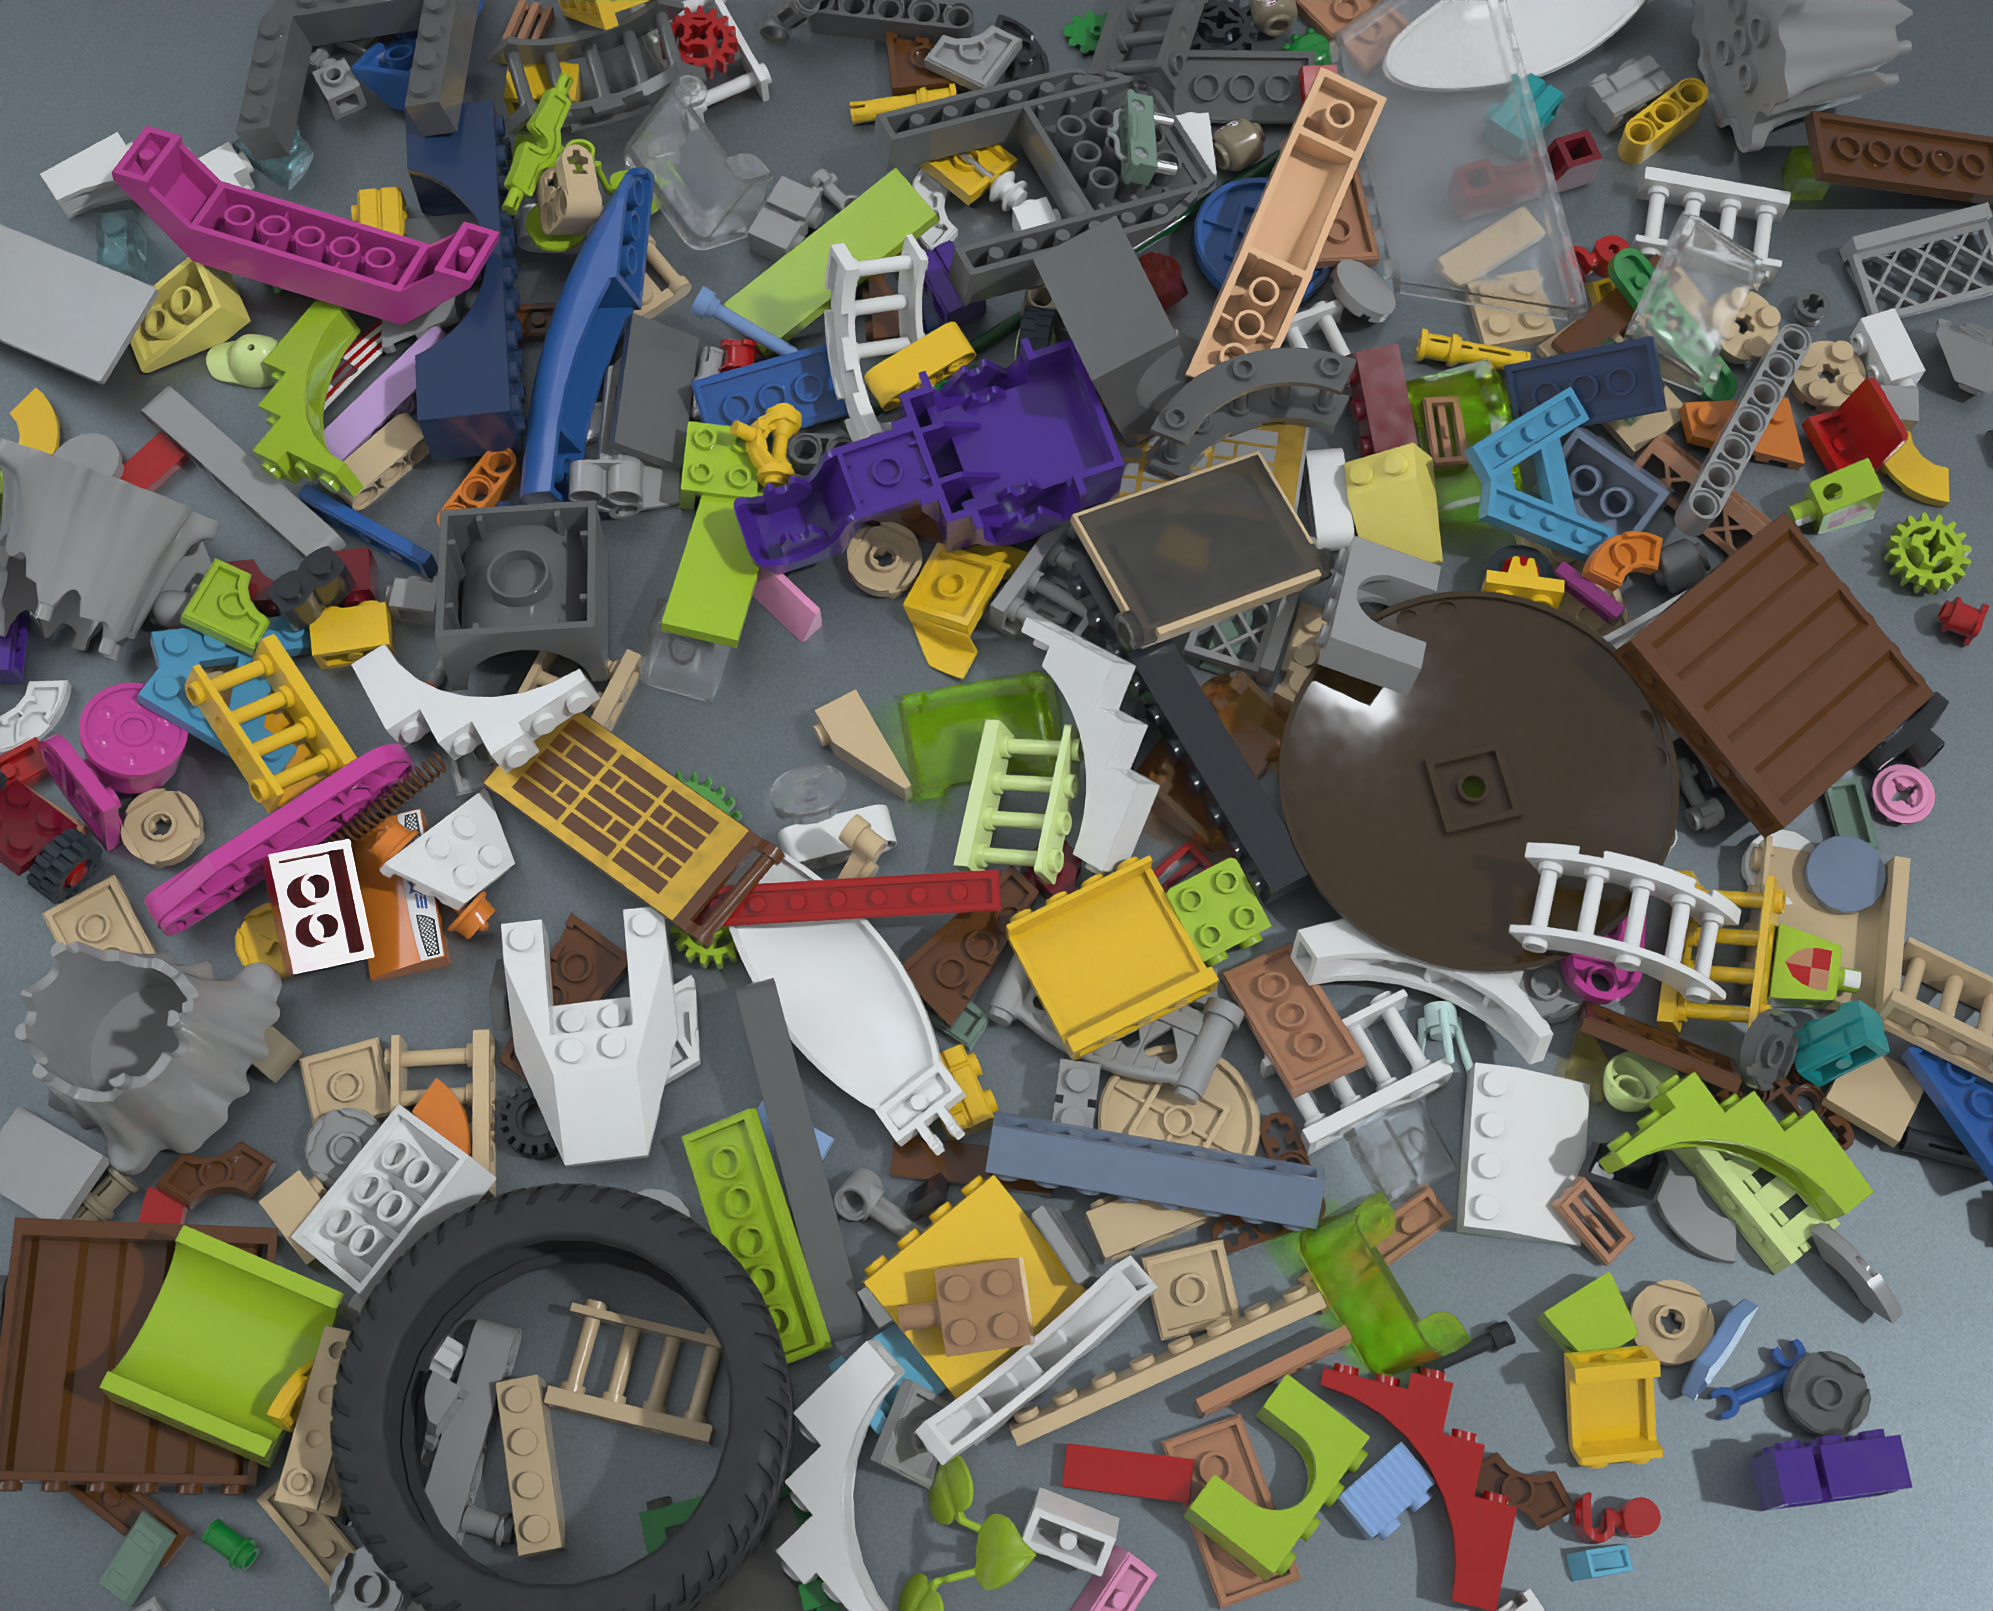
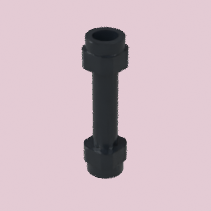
M1504 1320L1486 1327L1485 1334L1437 1354L1432 1350L1414 1359V1364L1419 1374L1421 1367L1445 1373V1369L1491 1349L1495 1353L1516 1344V1339L1510 1325Z

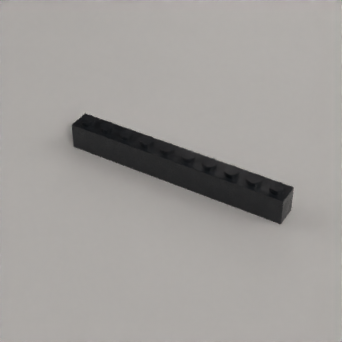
M1113 544L1107 546L1150 625L1159 622V618ZM1088 555L1073 562L1067 580L1070 593L1074 599L1082 601L1087 610L1086 614L1090 626L1095 632L1100 631L1107 643L1106 650L1136 666L1128 689L1133 696L1140 697L1146 707L1145 714L1152 728L1155 730L1159 729L1166 740L1165 748L1172 761L1179 762L1185 772V781L1192 794L1195 796L1199 795L1206 807L1205 814L1213 828H1219L1226 840L1225 847L1229 856L1241 864L1255 895L1260 896L1266 905L1306 884L1309 874L1293 845L1287 827L1172 639L1170 638L1141 649L1090 556Z

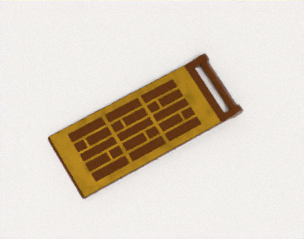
M584 712L573 715L556 726L550 733L534 740L540 752L531 757L524 765L506 773L496 763L482 779V783L486 788L677 926L705 949L712 945L715 941L713 936L770 868L773 865L778 866L785 858V854L774 844L755 834ZM754 849L761 855L703 924L700 926L693 921L751 852Z

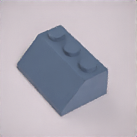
M1576 427L1562 447L1577 515L1613 529L1614 536L1628 531L1645 532L1676 492L1585 427ZM1537 481L1532 490L1541 496Z

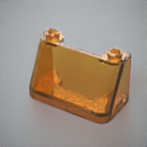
M1242 670L1216 675L1206 681L1201 688L1255 777L1259 780L1271 763L1279 762L1284 727L1289 714ZM1162 736L1136 771L1138 774L1160 785L1150 812L1206 851L1218 852L1226 848L1224 836L1219 828L1215 829L1209 823L1205 814L1206 807L1199 795L1195 796L1189 790L1185 781V772L1179 762H1174L1169 757L1165 748L1166 740Z

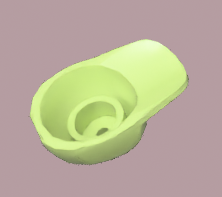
M247 334L241 336L236 341L218 344L207 353L206 364L214 379L222 383L250 388L274 386L275 383L270 378L272 372L263 363V360L276 347L279 341L261 334Z
M1627 1051L1612 1058L1606 1066L1603 1077L1604 1094L1610 1105L1617 1110L1638 1112L1649 1108L1648 1102L1660 1094L1656 1089L1657 1085L1673 1074L1679 1075L1677 1069L1632 1051Z

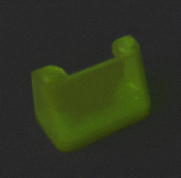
M1489 359L1406 381L1418 447L1427 454L1420 405L1422 398L1459 395L1467 448L1513 421L1507 386ZM1445 405L1452 457L1458 455L1450 405ZM1432 406L1439 458H1441L1443 454L1436 407ZM1518 463L1511 467L1515 489L1524 493L1521 466ZM1469 464L1467 469H1460L1459 466H1455L1452 470H1445V467H1440L1438 471H1434L1439 525L1483 522L1478 520L1482 483L1471 464Z
M1046 670L1022 672L894 697L913 795L921 794V799L944 796V789L950 787L951 784L971 781L973 779L986 719L1000 720L1014 735V739L1061 741L1062 739L1053 678ZM1013 754L1009 758L1006 774L1026 770L1027 772H1035L1036 776H1054L1058 756Z
M1382 1191L1358 1196L1319 1220L1317 1229L1306 1228L1300 1234L1297 1249L1302 1261L1341 1326L1346 1325L1352 1336L1351 1343L1367 1369L1375 1375L1378 1373L1393 1376L1453 1353L1472 1340L1458 1318L1449 1312L1437 1311L1421 1320L1419 1319L1376 1247L1377 1244L1387 1239L1393 1233L1396 1226V1216Z

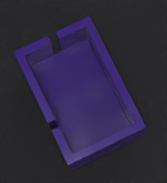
M1884 1429L1858 1432V1435L1844 1437L1845 1442H1843L1842 1434L1818 1437L1814 1441L1804 1442V1447L1802 1448L1800 1440L1774 1443V1446L1762 1448L1763 1455L1750 1460L1761 1512L1883 1496L1913 1488L1901 1435L1885 1437Z

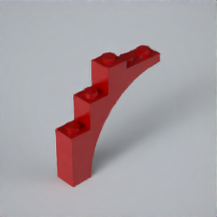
M1334 1363L1333 1370L1324 1368L1321 1387L1351 1397L1380 1414L1407 1438L1428 1466L1442 1494L1452 1529L1455 1567L1451 1600L1489 1611H1496L1517 1507L1508 1505L1509 1496L1484 1490L1482 1498L1475 1497L1485 1445L1476 1443L1477 1434L1452 1428L1451 1436L1443 1434L1454 1383L1445 1381L1446 1373L1421 1367L1420 1374L1411 1372L1408 1389L1399 1387L1401 1379L1376 1373L1375 1380L1358 1377L1359 1369L1352 1366Z

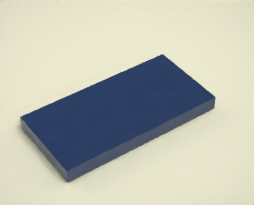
M1655 335L1503 365L1513 421L1569 387H1572L1589 417L1588 421L1578 427L1667 411Z

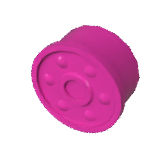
M121 683L100 691L86 704L79 722V739L84 751V759L88 758L93 763L99 774L98 780L100 783L125 794L145 793L163 786L175 774L188 739L187 731L136 702L138 693L146 685L143 683Z

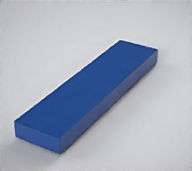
M307 484L299 492L300 500L326 523L428 579H432L437 573L438 565L434 556L426 549Z

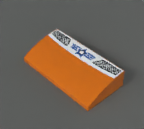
M421 808L385 817V822H379L378 827H373L372 832L367 831V836H361V840L359 842L355 841V845L351 847L374 957L367 959L370 980L372 982L451 965L440 900L434 896H427L414 890L413 882L396 874H393L391 878L384 876L379 871L380 862L370 852V849L378 841L377 831H388L397 821L408 830L416 829L419 832L412 842L429 830L428 823ZM358 827L357 829L363 833L362 828ZM353 830L350 831L351 834H352L355 838H357L356 833H355Z

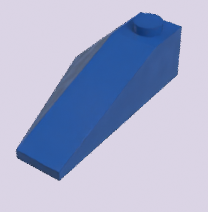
M483 0L479 1L477 18L484 6ZM418 30L395 33L397 38L385 46L378 42L369 48L351 67L355 77L396 110L405 111L406 109L404 106Z

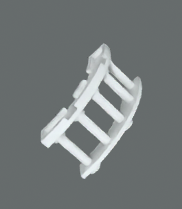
M912 234L905 235L900 256L857 261L852 257L845 243L830 245L825 275V289L831 290V309L824 310L825 336L837 400H845L850 419H846L844 422L852 442L892 430L891 422L880 423L876 419L870 401H875L876 399L868 386L863 382L859 364L860 359L895 354L925 336L922 322V294L928 258L926 252L921 249ZM899 271L897 295L855 300L857 281L860 277ZM898 310L900 338L860 344L856 342V316Z
M1527 843L1525 858L1541 874L1531 925L1510 924L1509 933L1522 944L1524 949L1535 953L1556 950L1615 963L1614 965L1619 969L1640 971L1662 981L1682 994L1687 1001L1693 1003L1707 1004L1709 1000H1725L1726 992L1710 980L1709 977L1718 929L1722 928L1723 925H1739L1741 910L1732 901L1714 889L1709 890L1707 894L1695 888L1696 880L1687 875L1638 858L1605 851L1604 857L1600 858L1579 854L1580 846ZM1562 875L1583 877L1587 880L1577 932L1547 927L1557 878H1560ZM1607 882L1628 887L1633 892L1623 942L1593 935L1603 884ZM1650 895L1670 903L1671 907H1673L1665 956L1639 947ZM1689 915L1702 926L1694 969L1681 964Z

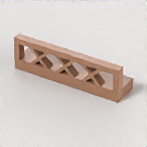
M1666 434L1656 436L1635 462L1640 467H1643L1653 454L1665 463L1666 478L1659 480L1666 483L1673 490V482L1687 481L1692 484L1702 466L1701 462ZM1672 469L1681 477H1673ZM1733 489L1722 509L1724 526H1709L1703 534L1728 555H1731L1737 550L1732 543L1731 530L1746 529L1754 536L1772 520ZM1673 495L1667 504L1677 511L1681 502ZM1730 517L1734 519L1738 524L1731 525ZM1716 531H1725V538Z

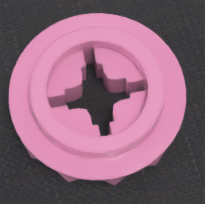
M1902 764L1892 765L1883 769L1873 780L1870 796L1874 799L1875 811H1880L1885 815L1887 822L1895 821L1902 823L1903 826L1915 822L1919 823L1931 812L1934 806L1935 791L1929 778L1915 767ZM1896 788L1900 792L1914 790L1906 800L1907 804L1903 800L1898 802L1891 800L1897 792Z

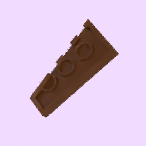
M1013 865L1009 866L1000 875L1002 910L956 914L902 963L922 1002L950 1031L1008 945L1006 925L1010 923V918L1020 911L1031 909L1039 897V891Z
M570 913L565 923L566 928L550 954L554 1006L605 1000L628 971L627 953L573 913ZM512 1033L502 1053L500 1062L528 1083L515 1053Z

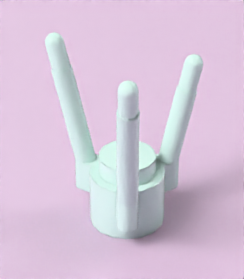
M1436 1001L1426 1004L1424 1006L1425 1017L1417 1019L1418 1046L1424 1054L1427 1033H1430L1432 1040L1443 1041L1446 1061L1448 1064H1453L1455 1060L1452 1038L1455 1037L1467 1074V1071L1473 1066V1062L1464 1037L1462 1018L1457 1017L1456 1004L1449 1001Z

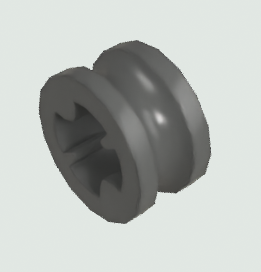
M1808 289L1801 292L1792 308L1793 318L1796 322L1806 327H1814L1820 324L1829 311V299L1819 290ZM1806 303L1814 305L1812 309L1817 308V311L1811 313L1808 312L1809 307H1804Z

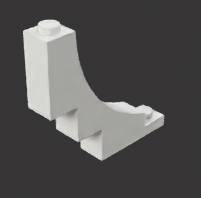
M1026 617L1021 632L1035 639L1033 642L1034 646L1047 651L1042 667L1053 678L1063 693L1076 721L1084 751L1086 768L1085 808L1080 834L1073 855L1086 862L1085 868L1106 876L1108 872L1118 871L1117 866L1131 858L1160 787L1157 783L1131 770L1148 725L1119 710L1136 666L1051 621Z

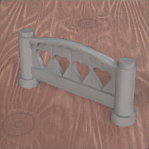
M1014 953L988 1008L990 1011L988 1017L1004 1026H1010L1011 1021L1018 1019L1044 1040L1067 1053L1045 1010H1038L1034 1007L1033 1001L1038 996ZM1208 997L1202 1012L1184 1006L1138 1029L1140 1043L1134 1048L1126 1047L1122 1040L1114 1041L1078 1060L1101 1064L1102 1070L1121 1076L1149 1082L1171 1084L1175 1088L1173 1094L1175 1098L1186 1104L1196 1105L1198 1099H1202L1231 1032L1239 1029L1245 1013L1230 1001L1218 997ZM1169 1030H1173L1177 1052L1175 1062L1166 1064L1161 1061L1159 1056L1149 1057L1146 1055L1144 1047Z

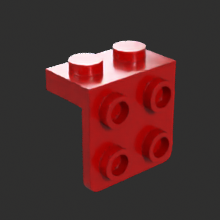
M1873 377L1863 380L1838 409L1808 417L1801 425L1829 474L1869 458L1876 473L1908 440V432L1904 424L1899 419L1878 381Z

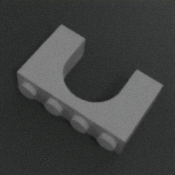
M1353 536L1348 549L1341 548L1334 563L1333 570L1339 571V573L1335 572L1327 592V595L1333 596V599H1328L1321 618L1327 624H1322L1316 639L1315 646L1321 648L1317 664L1408 695L1422 668L1426 642L1377 624L1364 613L1359 603L1375 602L1391 607L1420 596L1435 594L1441 566Z

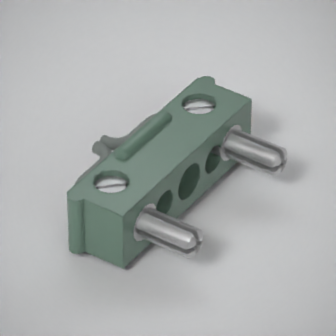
M1132 89L1126 92L1119 109L1113 112V127H1107L1106 132L1107 137L1114 140L1115 154L1121 160L1123 182L1125 184L1132 182L1148 186L1155 172L1172 176L1177 172L1176 163L1157 159L1155 125L1171 128L1174 123V117L1154 112L1153 96L1135 93ZM1118 127H1119L1120 140H1119V137L1114 133V132H1116V131L1118 130Z

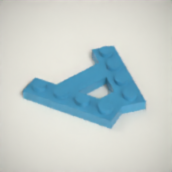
M1572 387L1563 390L1463 452L1482 483L1478 520L1586 563L1595 548L1614 537V530L1579 516L1576 513L1560 437L1588 421L1589 417ZM1531 455L1542 500L1515 489L1511 467Z
M282 616L269 618L271 620L270 626L263 638L275 634L289 656L312 654L310 626L294 631ZM190 627L151 632L150 642L157 671L138 693L136 702L231 757L198 706L192 705L189 701L184 685L192 667L200 664L202 668L237 663L236 668L253 662V656ZM258 676L234 686L228 707L230 711L270 695L271 686L266 678ZM266 714L240 724L251 743L273 734L264 728ZM289 744L261 756L271 773L275 775L286 769L296 755L298 748Z

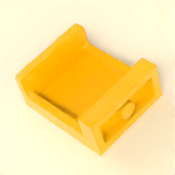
M1648 1345L1564 1353L1569 1450L1578 1464L1588 1468L1599 1469L1608 1466L1609 1463L1626 1461L1631 1464H1645L1651 1459L1662 1458L1663 1447L1656 1437L1654 1377H1661L1660 1360Z

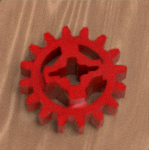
M698 6L695 13H692L688 7H685L683 16L677 15L671 19L670 24L675 40L678 37L680 38L678 49L682 62L703 67L710 79H714V70L717 69L719 72L725 73L726 63L734 64L735 52H738V39L736 38L735 26H729V18L727 16L718 19L716 9L713 8L707 14L704 13L702 6ZM721 39V41H722V46H721V48L719 49V48H718V41ZM660 40L662 59L667 60Z

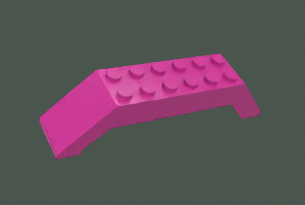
M147 125L112 171L113 180L192 261L400 325H404L471 288L500 239L499 232L463 222L457 232L432 244H428L223 182L183 144L182 136Z

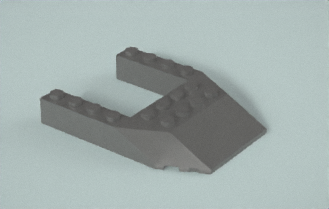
M276 0L259 24L236 133L256 161L290 156L312 46L418 30L404 107L423 137L457 132L480 0Z
M1069 67L876 115L872 147L886 171L1017 139L1065 218L954 248L948 278L964 306L1045 284L1033 258L1115 215L1133 248L1170 226L1211 188L1216 181L1214 174L1150 76H1126L1106 71L1105 76L1085 74V68ZM1129 89L1134 90L1135 93L1153 96L1154 112L1174 117V123L1171 128L1155 125L1157 159L1176 163L1177 172L1174 176L1155 172L1148 186L1132 182L1125 184L1123 182L1121 160L1115 154L1114 140L1107 137L1106 132L1107 127H1113V112L1119 109ZM1118 127V130H1117L1116 132H1114V133L1119 137V140H1120L1119 127Z

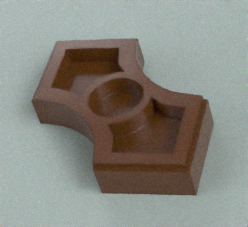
M241 1141L228 1152L214 1157L201 1158L182 1153L157 1182L156 1187L158 1191L192 1211L203 1200L218 1194L233 1193L251 1199L276 1169V1163Z
M1497 1452L1482 1459L1475 1497L1482 1498L1484 1490L1509 1496L1508 1505L1517 1507V1511L1527 1517L1537 1531L1577 1510L1555 1471L1542 1475L1524 1474L1510 1467Z

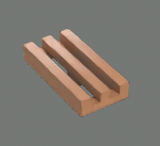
M519 0L502 39L516 36L520 39H528L536 17H540V20L531 39H544L554 17L553 7L546 5L545 8H541L540 3L533 1L532 5L527 4V0Z
M1459 395L1422 398L1420 405L1428 455L1433 458L1434 471H1438L1440 467H1445V470H1452L1455 466H1459L1460 469H1467L1470 462L1463 452L1467 449ZM1445 405H1450L1458 455L1452 457ZM1432 406L1436 407L1443 454L1441 458H1439Z
M1577 1176L1572 1181L1574 1185L1571 1188L1566 1187L1561 1192L1563 1196L1560 1199H1555L1550 1205L1601 1265L1609 1266L1632 1242L1635 1236L1587 1179ZM1581 1193L1618 1235L1620 1239L1617 1242L1579 1199L1578 1196ZM1570 1204L1609 1249L1608 1252L1570 1209Z

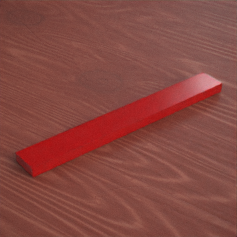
M1000 870L760 883L753 888L722 926L1002 910ZM735 885L723 886L693 922L701 926Z

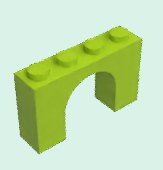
M1288 1374L1281 1380L1255 1417L1292 1444L1303 1458L1308 1482L1302 1501L1284 1510L1265 1509L1253 1504L1214 1474L1183 1516L1266 1582L1275 1572L1282 1577L1297 1557L1291 1549L1299 1538L1307 1542L1321 1522L1315 1515L1323 1504L1330 1508L1345 1488L1339 1483L1340 1479L1347 1470L1354 1474L1368 1455L1362 1448L1370 1438V1436Z

